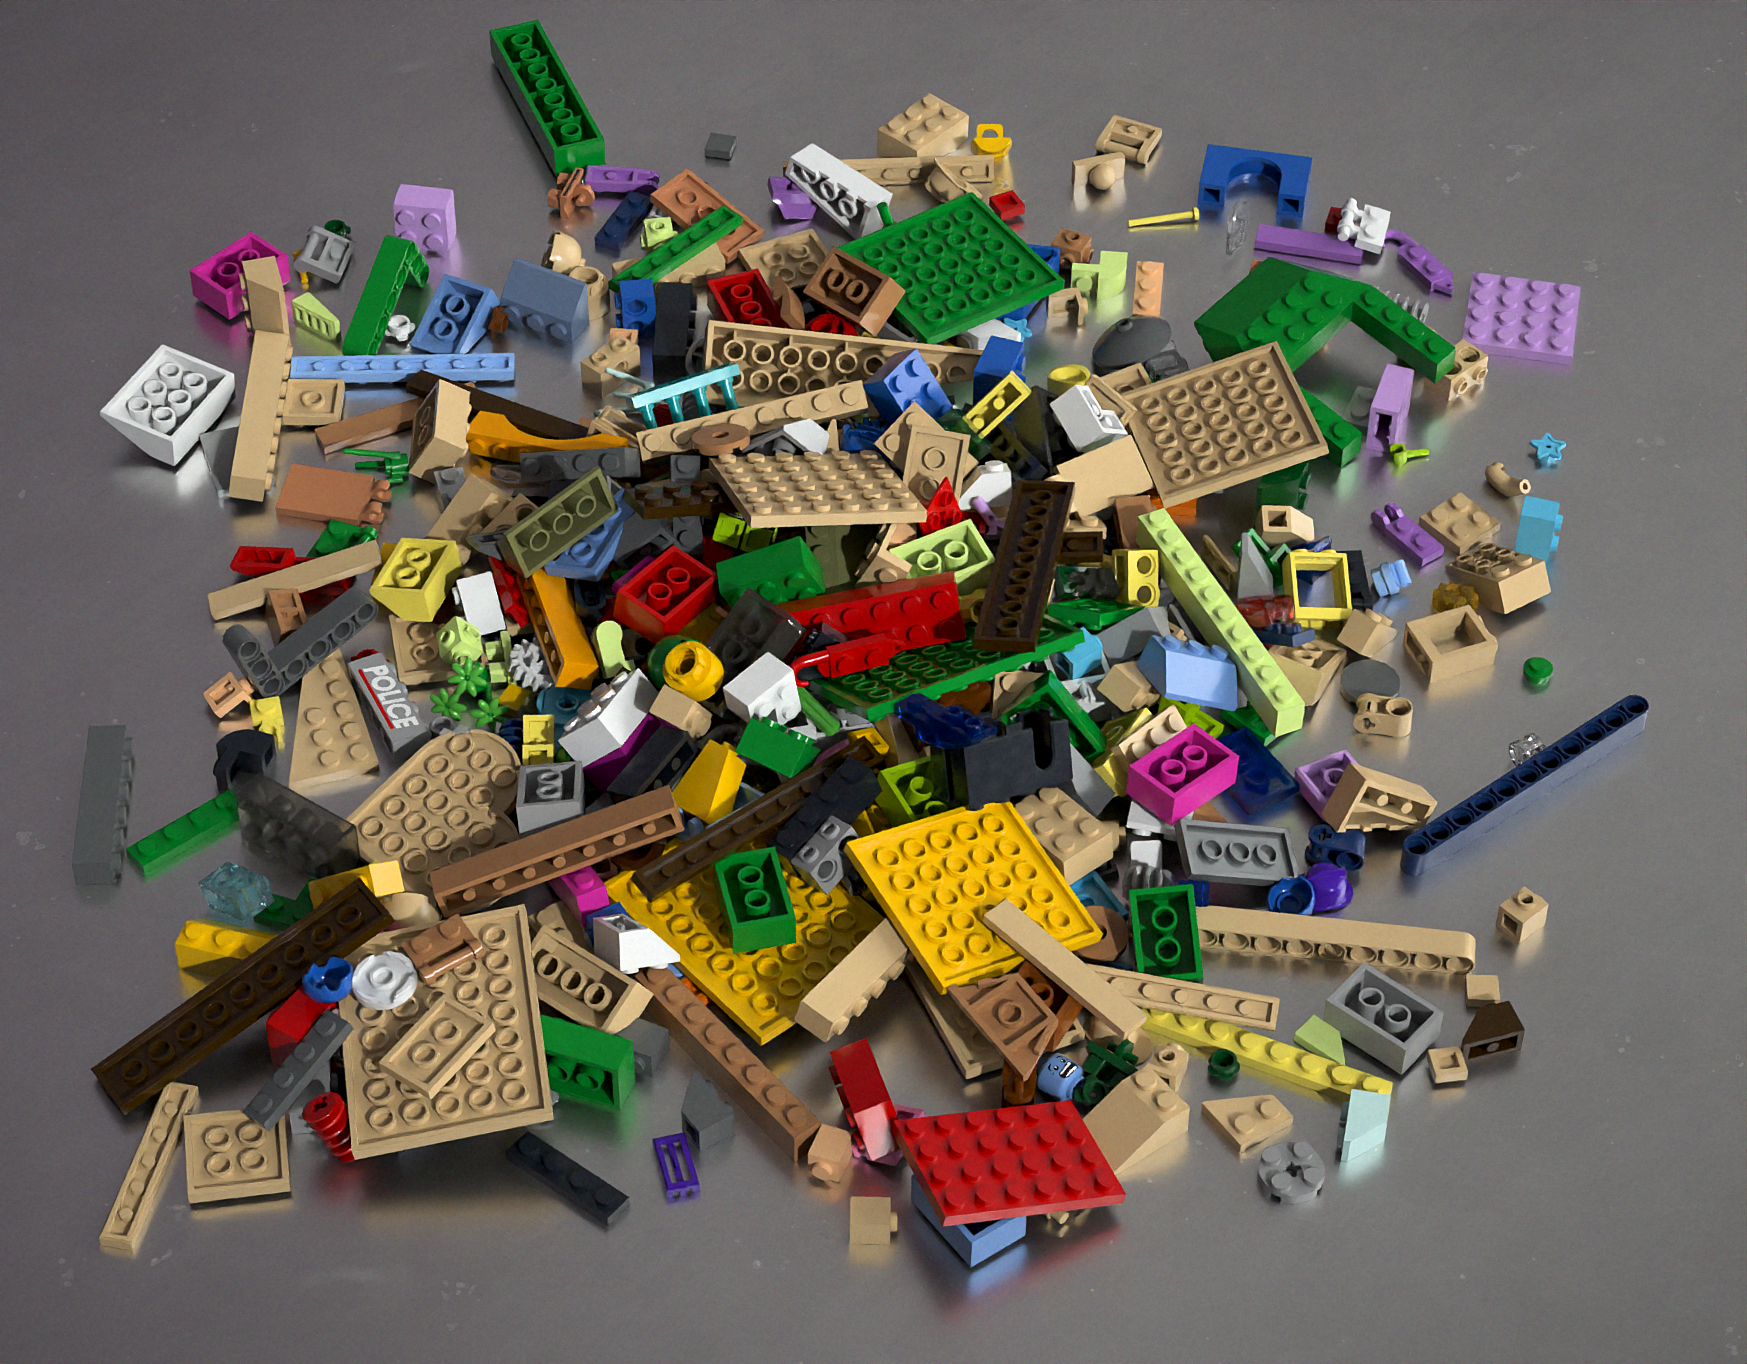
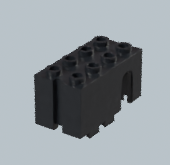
M1041 703L1036 707L1039 710L1031 708L1016 712L1017 723L1003 727L1005 730L1004 735L1002 734L1001 718L992 719L993 715L990 711L974 715L975 724L966 726L967 722L964 719L949 722L948 732L929 738L935 797L946 800L951 805L963 806L968 811H977L983 809L985 804L1005 803L1010 801V797L1016 795H1033L1037 789L1043 787H1060L1061 782L1073 779L1068 720L1053 715L1052 706Z

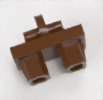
M1004 1060L1001 1108L1033 1105L1035 1103L1037 1064L1028 1080L1023 1082Z

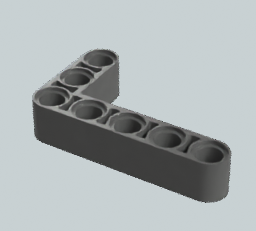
M354 587L341 594L268 653L261 642L240 624L229 627L225 631L222 641L246 680L264 698L275 697L282 694L370 624L378 614V605L361 589Z

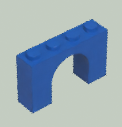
M1208 144L1199 182L1198 204L1224 207L1227 190L1233 182L1243 178H1260L1271 182L1279 190L1276 214L1303 218L1310 182L1312 157Z

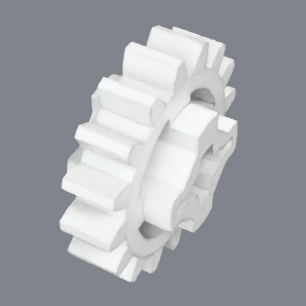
M533 638L532 643H529L523 639L521 645L515 644L507 662L510 664L508 671L514 673L513 679L522 680V687L531 686L533 692H537L538 688L545 689V692L553 688L554 681L539 641Z

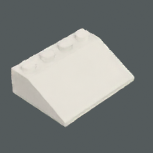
M162 344L100 411V416L149 456L175 466L199 440V434H204L236 398L234 373Z

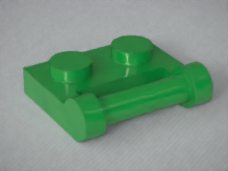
M331 519L306 557L319 558L350 548L354 541H358L356 545L377 540L379 537L378 531L371 526L361 528Z

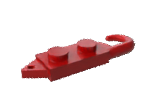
M488 555L496 592L503 604L501 608L509 618L515 619L519 626L523 628L531 619L516 578L512 575L515 574V570L509 567L505 561Z
M879 633L825 647L826 650L802 655L791 663L790 668L794 671L797 687H807L809 685L808 681H801L797 678V673L802 668L816 665L823 676L832 679L889 664V659L905 648L906 645L902 640L889 638L884 633Z

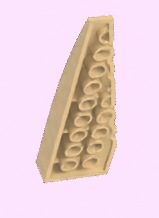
M709 320L704 336L703 371L728 362L738 363L741 374L733 376L734 381L731 384L738 408H743L862 380L864 384L892 355L917 348L939 385L972 381L974 369L984 350ZM716 382L706 385L707 390L705 393L709 405L726 406L721 387L717 386Z

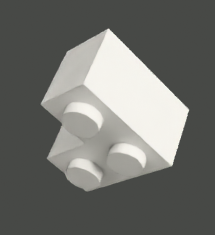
M1074 385L1050 403L1054 411L1053 417L1055 421L1064 428L1068 435L1067 441L1069 445L1077 452H1090L1128 435L1116 413L1112 410H1102L1088 386Z
M491 571L455 581L456 587H453L451 590L455 605L461 604L465 615L460 616L461 619L478 627L481 636L506 629Z
M769 652L765 653L723 687L727 708L747 723H749L750 718L760 721L762 716L784 725L789 720L795 718L802 710L793 669Z

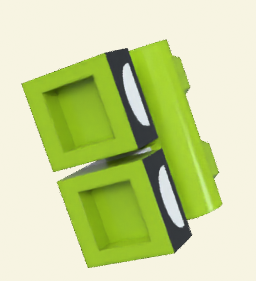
M720 512L712 540L734 548H738L741 545L740 550L751 552L773 545L779 527L750 528L740 513Z

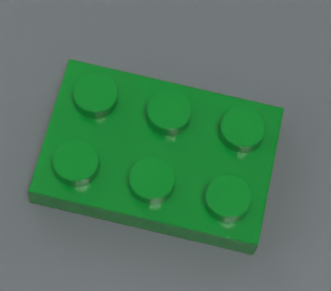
M1088 597L1048 604L1047 615L1059 618L1058 620L1070 625L1081 622L1084 623V628L1102 630V626L1111 627L1144 609L1145 606L1098 597Z

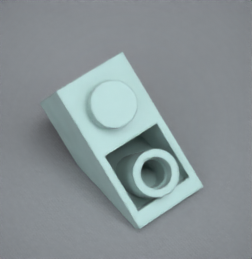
M1351 1089L1350 1101H1343L1340 1121H1346V1128L1339 1127L1336 1147H1342L1341 1161L1348 1162L1384 1142L1391 1095Z

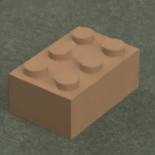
M834 246L803 291L820 307L833 314L841 315L854 326L874 337L877 336L906 292L891 277Z

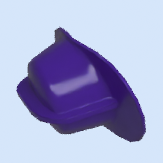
M1320 862L1310 867L1306 873L1299 874L1313 886L1315 905L1311 914L1342 908L1351 902L1353 888L1346 879L1347 873L1345 868H1339L1329 862Z

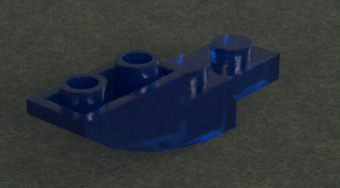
M921 693L911 694L906 699L894 704L895 715L915 727V737L936 747L962 749L997 733V727L956 704L945 708Z

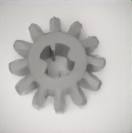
M1130 867L1125 872L1124 879H1122V896L1129 901V890L1176 886L1175 876L1170 871L1160 869V867Z

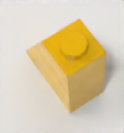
M710 739L672 792L677 806L683 810L684 815L690 819L698 817L705 827L730 814L734 806L746 764L737 757L739 753L735 752L736 748L724 741L720 745Z

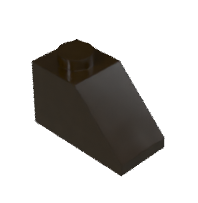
M1510 1001L1497 1004L1491 1003L1478 1009L1462 1039L1461 1051L1466 1064L1521 1050L1525 1029Z

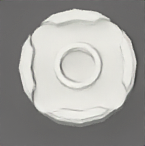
M385 951L383 955L375 957L373 954L368 956L357 965L353 972V992L358 1002L369 1009L379 1011L395 1008L407 1001L417 987V973L412 961L398 952Z

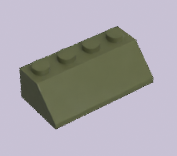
M598 466L594 467L503 533L497 544L509 567L527 579L619 512L601 469Z

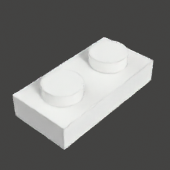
M1357 385L1343 419L1362 432L1363 435H1367L1370 408L1377 390Z

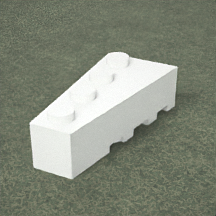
M811 143L791 156L785 172L789 179L855 239L871 234L881 228L883 222L877 205L881 202H886L889 206L893 194L815 144Z

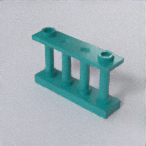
M728 362L627 395L625 400L628 408H637L638 412L642 413L646 430L658 428L652 410L654 402L664 400V403H668L673 423L684 422L679 399H681V393L688 391L695 396L700 417L712 415L705 391L707 390L706 385L715 382L717 386L721 387L727 410L739 409L731 382L734 381L733 376L741 373L738 363ZM670 460L654 463V466L667 464Z

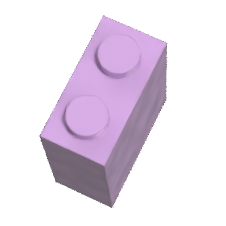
M1391 364L1386 365L1370 408L1366 449L1390 454V446L1397 443L1409 411L1414 376L1413 369Z

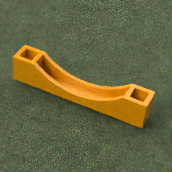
M479 411L471 421L470 429L466 436V442L471 454L520 463V453L629 448L627 438L603 433L568 440L539 438L518 430L507 420L505 415Z

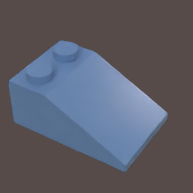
M444 274L410 346L430 354H466L488 330L492 320L493 308L501 306L500 299L491 288Z

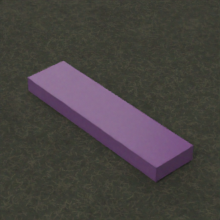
M1259 224L1254 246L1257 249L1361 264L1364 249L1354 247L1356 240L1352 238L1341 241L1336 235Z

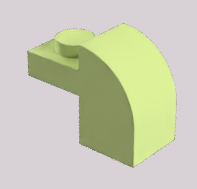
M1101 251L1099 265L1072 263L1071 288L1079 287L1080 291L1097 292V299H1108L1117 296L1125 287L1128 252Z

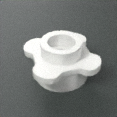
M395 315L391 317L384 335L392 336L398 341H404L410 332L416 330V325L410 323L409 318L404 315Z

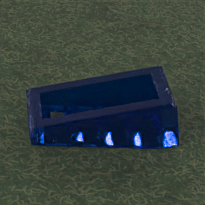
M1178 881V885L1193 884L1196 907H1207L1209 905L1211 889L1209 881Z

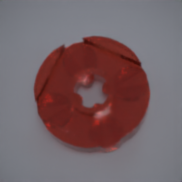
M1278 595L1273 597L1272 600H1263L1262 596L1248 597L1245 599V604L1236 606L1250 627L1274 625V619L1282 617L1283 622L1295 616L1294 604L1291 602L1290 595Z

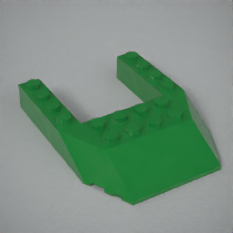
M1268 257L1194 321V326L1198 335L1203 340L1206 352L1208 351L1212 363L1277 341L1292 373L1350 322H1353L1434 384L1453 368L1456 348L1372 285L1331 271L1273 257ZM1298 384L1327 443L1329 453L1324 456L1339 468H1342L1360 452L1362 432Z

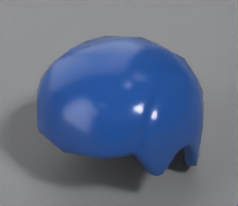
M1301 875L1297 878L1282 877L1270 888L1266 898L1269 912L1310 916L1315 905V894L1312 884Z
M330 957L326 965L318 967L313 963L307 974L302 977L303 991L317 1003L331 1004L339 1002L346 998L351 991L353 966L347 960L337 957Z

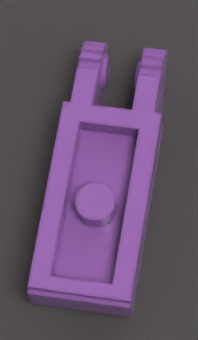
M588 165L584 185H590L591 189L597 192L629 193L631 190L651 196L658 189L660 174L653 170Z
M1393 502L1384 505L1385 513H1382L1380 509L1371 512L1370 518L1373 524L1383 532L1387 539L1420 567L1444 554V546L1407 515H1404L1401 508Z

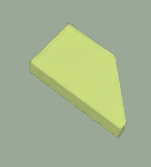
M1313 1015L1294 1033L1293 1041L1313 1054L1345 1065L1340 1031L1316 1015Z

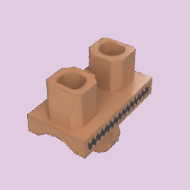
M575 168L572 175L560 172L556 182L557 189L551 188L548 193V206L559 208L560 216L568 219L576 205L589 206L595 199L591 186L588 184L583 185L581 182L584 169Z

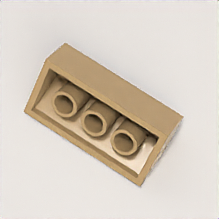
M544 924L531 943L538 998L582 1026L592 1027L597 1031L613 1035L626 1028L636 1018H639L654 995L632 978Z

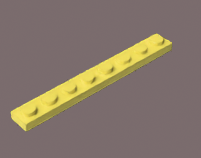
M1142 1009L1147 1014L1146 1022L1140 1026L1143 1029L1210 1053L1220 1049L1230 1050L1237 1056V1061L1240 1064L1343 1101H1350L1351 1089L1390 1095L1393 1082L1228 1023Z

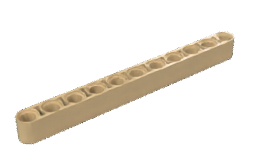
M1195 904L1201 948L1363 964L1365 962L1372 966L1458 975L1468 974L1475 967V938L1466 932ZM1129 909L1128 930L1129 936L1133 938Z

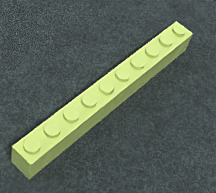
M1165 508L1138 516L1137 544L1143 549L1158 550V558L1160 560L1159 575L1210 647L1218 645L1228 651L1229 658L1237 667V685L1273 736L1278 737L1302 729L1305 702Z

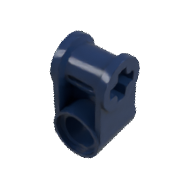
M1318 824L1310 828L1308 833L1310 844L1306 847L1304 853L1309 863L1314 865L1320 862H1329L1339 868H1345L1346 871H1356L1363 867L1367 840L1362 832L1346 829V832L1337 833L1332 827L1324 824ZM1321 833L1324 834L1322 841L1319 840ZM1318 849H1321L1320 857L1317 856Z

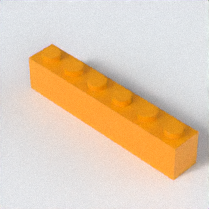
M544 566L527 579L517 573L515 578L555 686L590 690L593 679L598 677L600 666L594 656L591 642H589L586 635L585 625L582 624L580 617L576 614L571 589L568 588L565 577L547 575Z

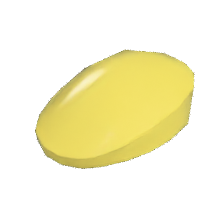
M1079 364L1055 367L1047 374V389L1052 394L1060 397L1074 385H1085L1091 376L1090 371L1085 366Z

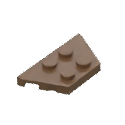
M1019 973L1003 975L998 979L986 978L977 980L978 984L958 988L957 984H953L947 987L950 997L1023 1082L1028 1080L1058 1026V1018Z

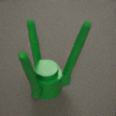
M343 449L344 454L384 458L383 461L356 462L355 467H384L385 475H391L390 478L385 479L390 481V484L403 482L402 476H409L407 453L400 454V451L385 452Z

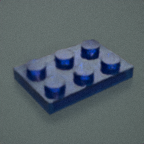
M1247 726L1218 739L1220 743L1239 756L1236 781L1225 790L1248 816L1299 792L1300 784Z

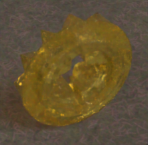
M1451 580L1448 585L1440 583L1438 589H1434L1432 604L1440 613L1470 605L1474 612H1476L1479 606V594L1474 592L1473 586L1465 587L1464 582L1455 584ZM1455 595L1460 596V598H1458L1457 600H1455L1454 603H1452V598H1454Z

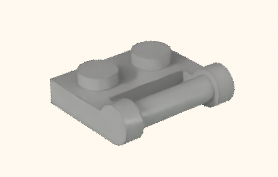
M312 226L307 232V241L301 254L296 257L293 266L298 272L305 273L308 271L339 284L356 242L318 226ZM317 243L326 244L319 260L312 259L311 257Z

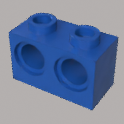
M652 278L619 281V293H614L615 307L620 309V314H615L616 327L638 330V340L654 338L656 314Z

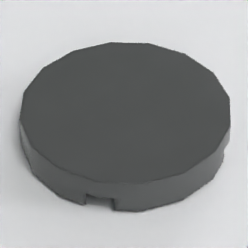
M1377 660L1352 662L1344 668L1340 677V692L1350 703L1352 701L1356 703L1358 697L1365 693L1395 698L1400 691V678L1396 671L1386 663ZM1368 702V709H1370L1371 702Z

